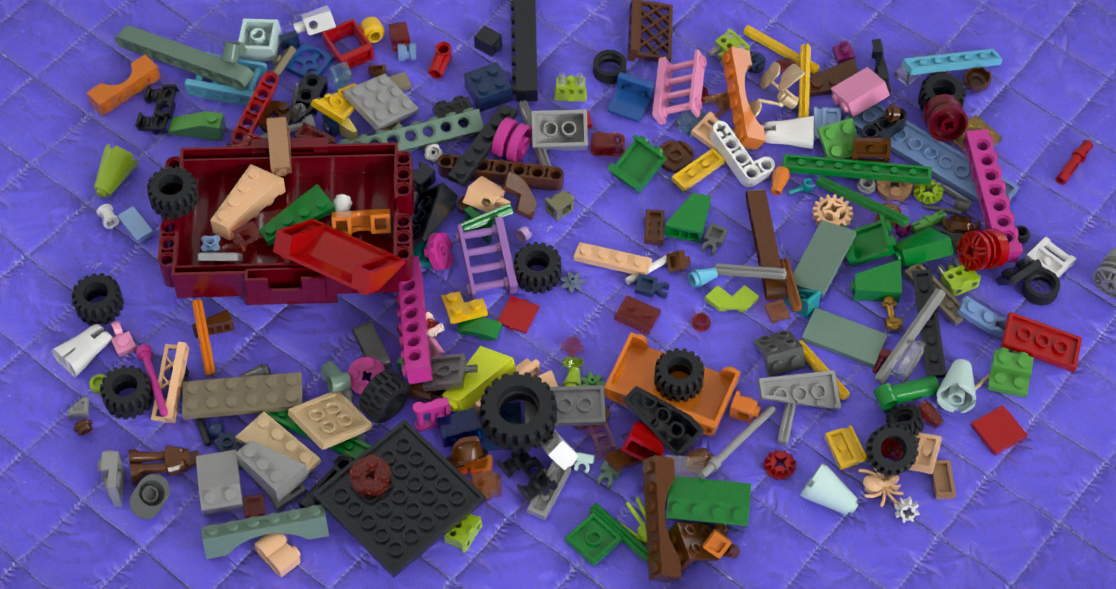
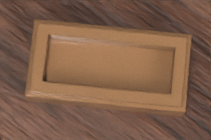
M936 460L933 474H931L935 500L955 499L956 491L950 460Z

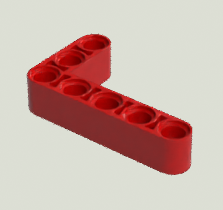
M270 71L262 76L232 133L231 146H251L252 139H264L254 133L277 91L279 78L276 73Z

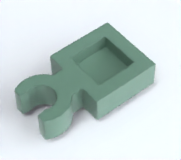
M605 460L600 468L602 474L599 475L597 484L600 485L603 480H607V489H610L613 485V478L619 479L623 470L616 472Z

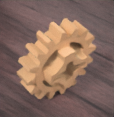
M827 194L826 199L820 197L819 202L815 201L812 219L816 220V226L820 224L821 220L839 226L850 225L853 218V207L849 206V201H843L844 197L838 199L836 194H834L833 198H830Z

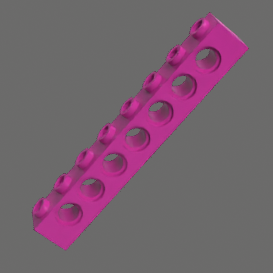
M988 129L966 131L963 143L986 229L996 228L1006 235L1010 252L1005 263L1018 262L1019 256L1023 252L1022 243L1018 241V228L1013 223L1014 214L1012 211L1010 212L1009 196L1005 194L1006 185L1005 181L1001 179L1002 170L997 164V152L993 150V137L989 135Z
M419 256L414 257L413 278L409 281L399 282V292H396L399 293V295H396L397 306H400V309H397L398 319L401 320L398 323L400 334H403V336L399 337L401 348H404L401 351L402 362H405V365H402L403 376L408 378L409 384L433 380L423 275Z

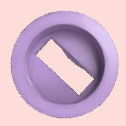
M523 226L516 230L515 234L520 242L525 243L531 238L532 232L528 230L529 227Z

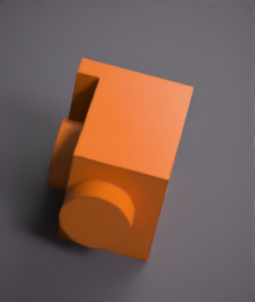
M736 391L730 407L729 417L751 424L754 417L757 418L759 416L761 407L757 406L758 401L751 397L740 396V392Z

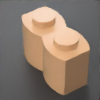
M266 534L254 543L255 551L282 578L300 564L299 556L301 554L294 545L291 547L286 543L288 540L284 534Z

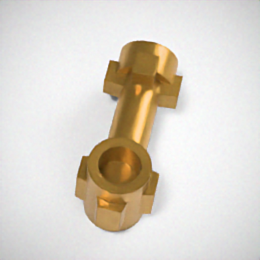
M892 296L883 298L882 308H886L888 315L884 324L886 330L898 331V329H902L901 317L896 318L894 308L897 307V302L894 301Z

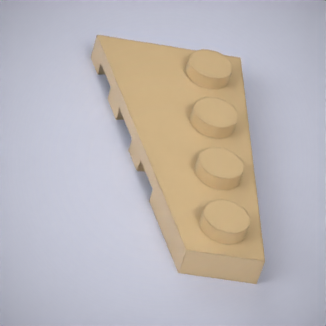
M265 412L261 413L235 437V440L241 444L254 441L307 465L308 474L321 463V459Z

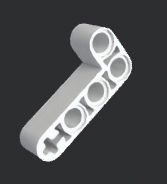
M723 121L714 123L709 138L721 156L725 158L726 163L740 183L750 188L768 179L775 167L774 160L770 157H762L753 161L727 123Z

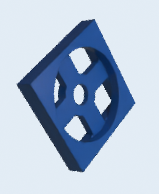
M303 42L284 69L303 79L306 72L312 70L316 71L313 74L322 76L334 61V56ZM306 51L313 53L310 58H304L301 55ZM320 57L325 60L323 66L316 63ZM310 61L313 64L311 66H307L306 63ZM295 62L302 64V68L299 71L294 66Z

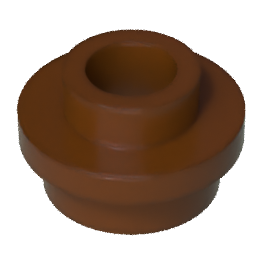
M890 104L885 110V117L889 122L899 120L900 107L895 104Z
M86 418L81 419L75 423L76 426L73 430L78 436L85 435L93 430V423L91 420H86Z

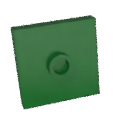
M592 512L564 538V541L594 567L622 542V537Z

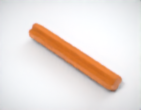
M201 299L193 300L192 307L206 376L214 375L216 370L203 302Z

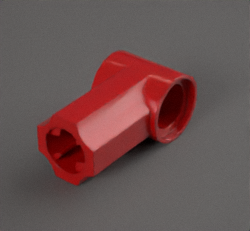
M444 41L436 45V52L428 69V74L435 79L443 78L448 64L452 61L451 45Z

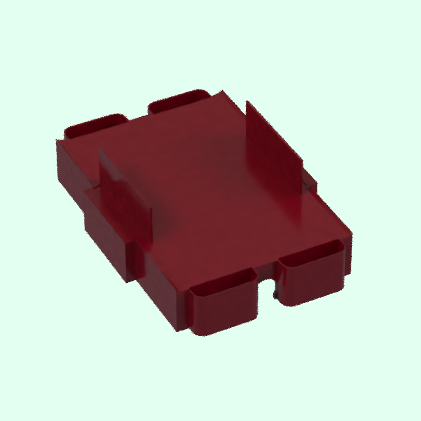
M328 137L290 138L292 173L279 176L284 179L286 192L281 196L278 195L270 206L263 208L260 214L247 222L248 225L231 240L220 236V250L216 253H242L243 261H198V254L206 253L201 250L203 245L201 238L205 235H216L213 233L210 220L250 164L272 173L268 139H252L251 146L181 148L180 156H173L166 160L165 169H168V166H172V168L178 166L181 170L185 168L188 170V173L191 172L193 178H195L199 198L198 204L194 205L195 209L189 211L187 216L182 215V218L174 217V219H168L161 223L158 263L164 284L167 287L175 288L177 298L244 296L246 305L338 303L337 294L358 293L357 290L303 265L281 258L279 254L273 252L274 244L268 246L259 233L260 228L318 184L332 204L336 195L350 196L352 201L350 211L390 209L391 233L372 234L371 231H357L352 233L351 236L400 258H405V264L378 291L373 293L399 292V282L409 281L414 275V238L412 219L410 217L414 212L412 155L407 151H399L398 142L329 144ZM169 191L166 195H174L180 191ZM332 214L319 221L332 227Z

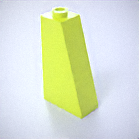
M480 346L466 364H477L478 373H466L463 388L447 389L442 395L443 398H448L450 411L463 414L475 405V402L480 400L482 395H485L484 390L489 385L492 387L494 379L498 378L500 380L502 375L508 373V376L513 375V372H516L513 357Z

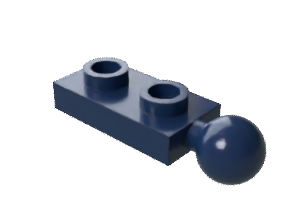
M214 422L209 426V434L217 438L213 442L219 452L238 451L243 447L235 440V436L230 430L224 434V426L221 423Z

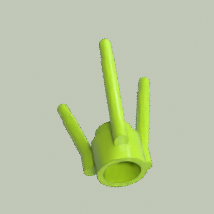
M636 497L635 500L646 520L644 506L639 497ZM627 501L626 506L640 524L637 528L638 534L623 523H619L639 541L647 544L646 522H643L635 509Z

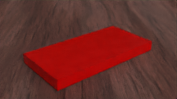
M1009 312L1006 318L1001 347L1018 353L1026 352L1029 354V357H1034V359L1074 373L1077 368L1082 337Z

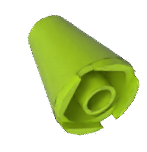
M107 144L104 147L94 184L95 193L103 198H106V196L110 197L139 164L138 159L136 161L133 160V154L118 146H115L114 149L110 148L111 144Z

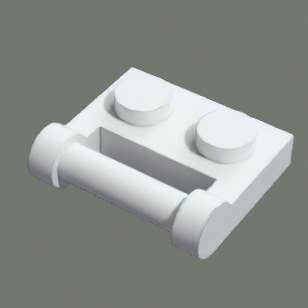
M1044 237L1025 258L1026 260L1039 259L1042 264L1039 268L1049 269L1058 278L1069 267H1072L1077 260L1073 255L1069 256L1051 243L1048 237Z

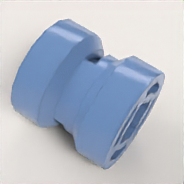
M410 43L409 45L398 44L399 62L406 59L417 61L416 43Z

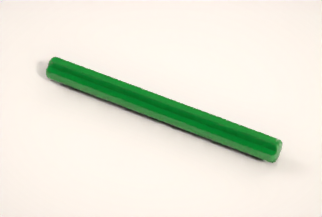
M819 176L816 180L818 186L878 215L883 214L886 219L906 227L910 222L908 216L824 176Z

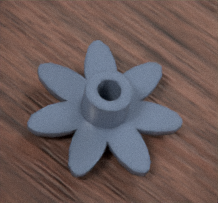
M568 272V278L561 277V280L565 282L561 288L569 287L570 293L574 291V287L581 291L582 287L580 284H584L585 280L579 279L580 273L573 276L571 272Z

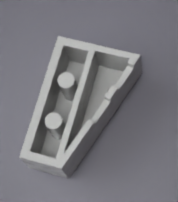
M249 441L236 452L239 466L278 502L309 477L307 465L254 441Z

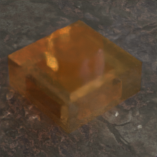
M783 299L765 304L764 309L772 324L790 319V313Z

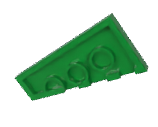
M316 184L260 228L259 233L266 244L271 246L275 243L277 230L312 218L319 221L332 214V212H336V209L323 190Z

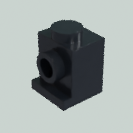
M420 161L419 168L413 171L414 192L418 193L427 190L436 182L435 170Z

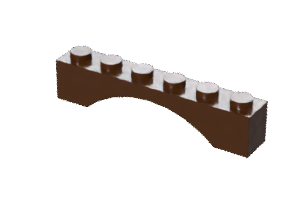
M654 455L642 461L649 580L669 583L682 578L680 556L670 540L665 520V503L669 488L675 480V464L673 458Z

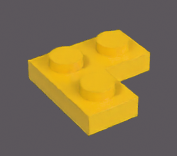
M460 291L441 295L450 324L488 316L483 298L464 302Z

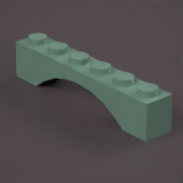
M321 505L201 527L206 559L226 556L243 542L266 534H292L308 540L329 536L325 509Z

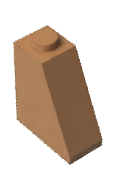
M286 117L266 118L271 170L277 176H285L287 173H292L290 128Z

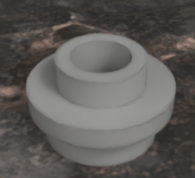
M860 179L857 183V188L863 194H871L875 191L876 183L874 180Z

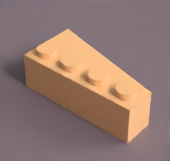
M250 164L210 220L213 233L231 240L248 225L247 222L252 218H256L263 208L270 206L278 195L281 196L286 192L284 179Z

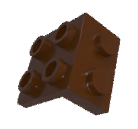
M677 522L668 530L670 540L680 556L681 571L693 561L719 560V558L705 550L702 546L712 533L708 524Z

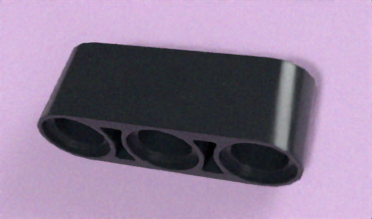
M900 108L899 120L889 122L885 114L863 127L861 137L890 138L904 129L907 112Z

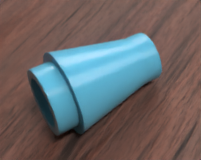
M714 267L694 269L688 274L690 285L697 288L718 277L717 270Z

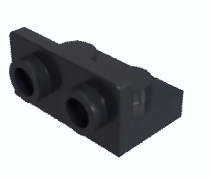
M457 96L453 98V101L447 103L446 100L435 103L436 106L432 110L440 119L446 117L445 115L448 113L456 112V114L463 113V110L472 107L469 97ZM443 124V125L440 126V128L445 127V126H448V125Z

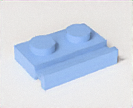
M814 107V140L820 139L817 128L841 121V108L822 107V109H817V107Z

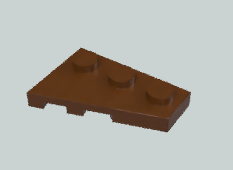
M854 58L811 76L809 97L833 94L832 87L858 73Z

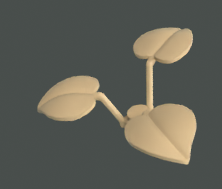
M773 62L763 73L759 86L765 89L772 84L780 91L777 95L779 102L760 98L757 101L751 100L749 106L755 118L761 111L762 103L777 105L781 108L784 105L790 110L796 107L799 98L787 88L806 74L798 65L792 64L783 72L779 86L774 82V79L780 74L781 67L779 63Z

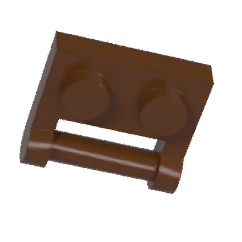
M853 137L851 160L889 163L891 138ZM858 157H882V159H858Z

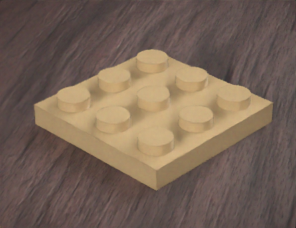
M340 391L327 393L288 409V416L322 450L372 430V423Z

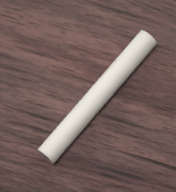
M666 255L651 264L648 274L667 263ZM632 274L626 277V283L630 285L637 281L638 275Z

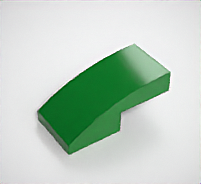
M480 317L460 322L457 331L460 335H477L479 340L496 341L502 324L492 319Z

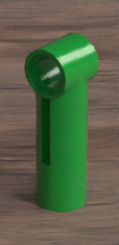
M928 376L895 385L890 383L883 384L877 387L873 394L881 410L884 411L893 408L897 404L937 395L940 385L935 376Z

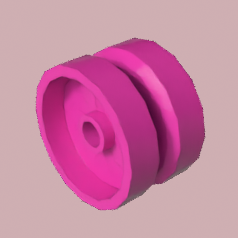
M506 117L495 133L492 143V154L500 158L506 156L508 161L520 162L529 148L532 139V127L525 123L518 125L516 120Z

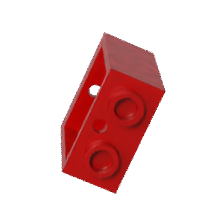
M354 19L345 21L335 28L322 32L323 44L329 53L334 56V60L342 72L374 59L373 46ZM354 35L361 47L340 55L332 43Z

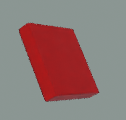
M1004 405L971 423L972 429L994 456L1024 440L1028 435Z

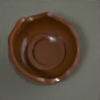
M984 67L969 69L964 75V85L971 92L981 93L986 91L991 84V71L988 72Z

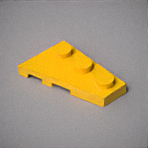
M353 83L338 89V92L332 95L330 93L326 94L322 99L318 100L316 98L312 100L310 106L342 124L356 110L343 97L344 90L352 88L357 84Z

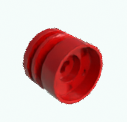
M992 228L966 232L958 242L957 251L960 262L966 269L978 271L997 268L1005 264L1009 257L1010 248L1006 235L1001 230Z

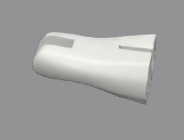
M814 116L763 123L766 137L765 143L813 149Z
M95 324L76 337L52 349V354L59 364L74 377H77L94 357L109 344L112 335L107 331L103 332L104 328L101 325Z

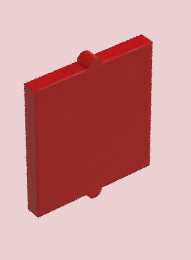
M510 296L497 321L503 326L510 328V330L526 334L540 306L527 302L526 299L522 300Z

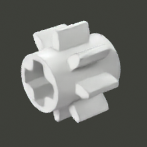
M910 496L908 499L900 497V502L894 504L895 509L898 510L894 514L896 518L901 517L903 523L906 520L914 522L913 518L915 515H920L916 509L919 507L918 503H912Z

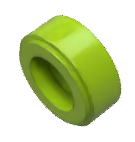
M97 374L90 379L89 386L93 393L101 394L100 384H103L102 379L107 377L106 375Z

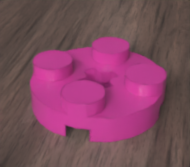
M443 232L432 233L428 238L427 247L424 248L425 257L429 258L435 271L448 269L453 263L454 254H450V248L453 246L448 235Z
M361 357L355 360L347 371L351 378L352 390L361 395L369 383L368 380L362 378L364 376L363 372H371L372 376L370 378L372 379L383 370H386L384 364L379 359L373 357Z

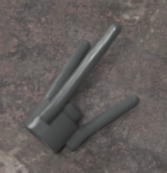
M295 83L292 103L290 105L292 108L290 118L295 122H300L304 119L305 115H309L314 107L309 106L306 108L304 104L296 103L298 83Z
M942 185L941 187L944 188L943 192L956 199L954 203L956 209L929 205L923 206L925 209L943 210L944 212L955 213L961 216L962 212L967 214L973 200L962 196L946 185Z

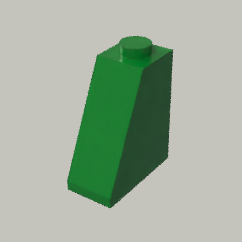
M692 193L666 222L665 236L701 243L709 214L711 196Z
M928 227L897 242V245L894 246L895 254H892L895 261L901 260V265L907 267L953 255L954 251L949 236Z
M901 260L856 273L854 281L850 282V293H853V300L883 302V298L892 296L894 301L899 303L902 294Z

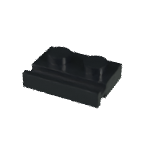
M1020 259L1013 268L1003 270L1001 272L1002 275L996 278L999 286L1010 285L1011 283L1014 285L1041 267L1042 264L1039 259Z

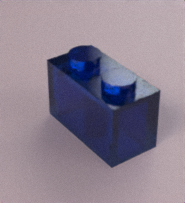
M475 407L437 418V428L444 448L448 446L453 447L454 443L463 437L474 435L478 436V438L482 437V427Z

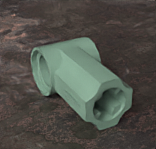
M225 41L221 59L237 63L238 58L246 55L247 48L244 46V43L239 41Z
M332 361L325 362L321 367V374L327 381L329 392L334 393L351 389L349 373H343L337 364H334Z

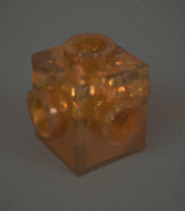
M480 470L478 474H472L470 482L486 496V500H491V497L502 496L501 476L496 472L491 473L490 470Z

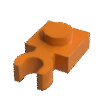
M492 454L487 455V457L481 460L464 464L465 466L457 467V470L463 475L471 472L472 476H492L493 457Z

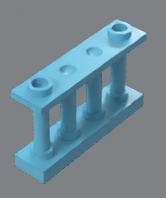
M212 54L222 58V55ZM238 58V64L250 68L254 73V77L249 82L247 89L239 90L231 86L219 85L220 83L214 80L212 83L203 82L204 77L197 75L194 80L186 79L184 84L186 94L247 106L254 93L259 76H263L264 73L268 72L267 64L260 61Z

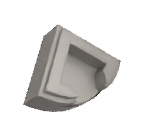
M89 397L81 398L73 407H70L68 417H89Z

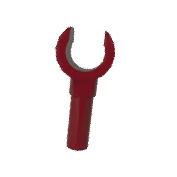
M881 350L878 362L872 370L873 373L876 374L883 360L886 361L891 354V350Z

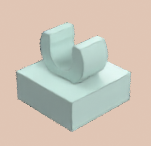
M576 452L579 456L576 458L577 462L574 465L575 471H578L580 464H584L586 466L585 472L588 473L590 470L589 463H594L595 455Z

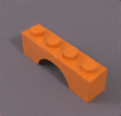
M145 54L131 63L132 72L125 82L118 85L100 83L86 92L89 103L102 116L111 112L135 94L140 93L147 85H151L161 78L158 66Z

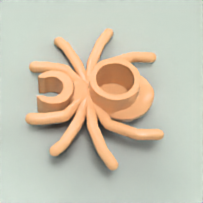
M867 469L858 470L860 473L870 474L863 480V485L869 493L864 495L865 498H874L883 494L880 507H883L887 494L892 502L895 504L899 503L891 495H903V492H898L901 485H895L899 481L898 475L886 476Z

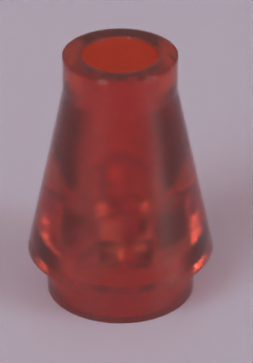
M925 399L918 406L923 420L936 429L944 422V419L939 415L931 402Z

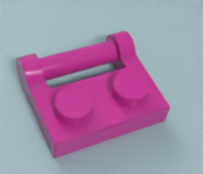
M447 397L443 399L437 398L428 403L416 402L413 404V412L416 414L415 429L422 432L451 424L450 404ZM429 413V420H424L423 414Z

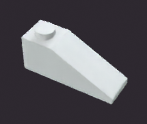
M556 430L550 434V438L546 442L541 441V447L564 470L572 466L579 456Z

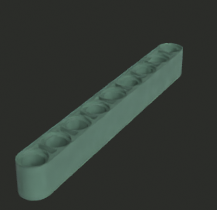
M125 25L115 37L116 43L124 49L141 55L145 54L152 59L239 90H244L254 77L253 71L246 66L224 61L221 57L130 25Z

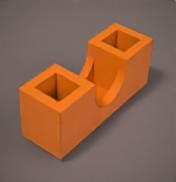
M390 209L332 212V227L349 235L357 231H371L372 234L391 233Z

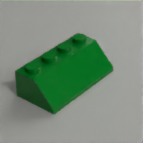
M675 476V480L668 491L666 518L748 526L751 483Z

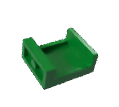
M634 134L633 143L615 165L611 163L607 169L613 176L640 194L666 161V158L663 155L664 151L657 145L653 147L649 144L650 141L647 138Z
M883 214L879 215L880 221L853 229L856 231V236L846 253L847 260L852 267L895 254L894 246L897 244L894 235L890 234L892 225L890 220H886Z

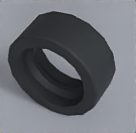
M615 50L599 52L593 59V74L595 78L604 84L617 83L619 73L626 74L627 61L625 56ZM605 62H614L620 66V69L614 72H606L600 69L599 66Z
M1038 268L1024 278L1021 288L1026 300L1032 304L1039 306L1048 305L1057 298L1060 280L1049 269ZM1033 280L1045 281L1052 287V291L1047 294L1038 293L1031 288L1030 282Z

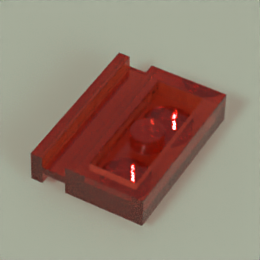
M626 295L618 312L614 315V320L649 335L650 330L661 315V310Z

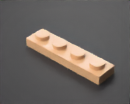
M582 242L579 243L574 254V261L639 275V273L647 275L652 264V258Z

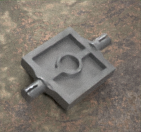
M464 353L431 357L433 380L423 382V389L426 392L463 388L466 373H478L477 364L466 365Z

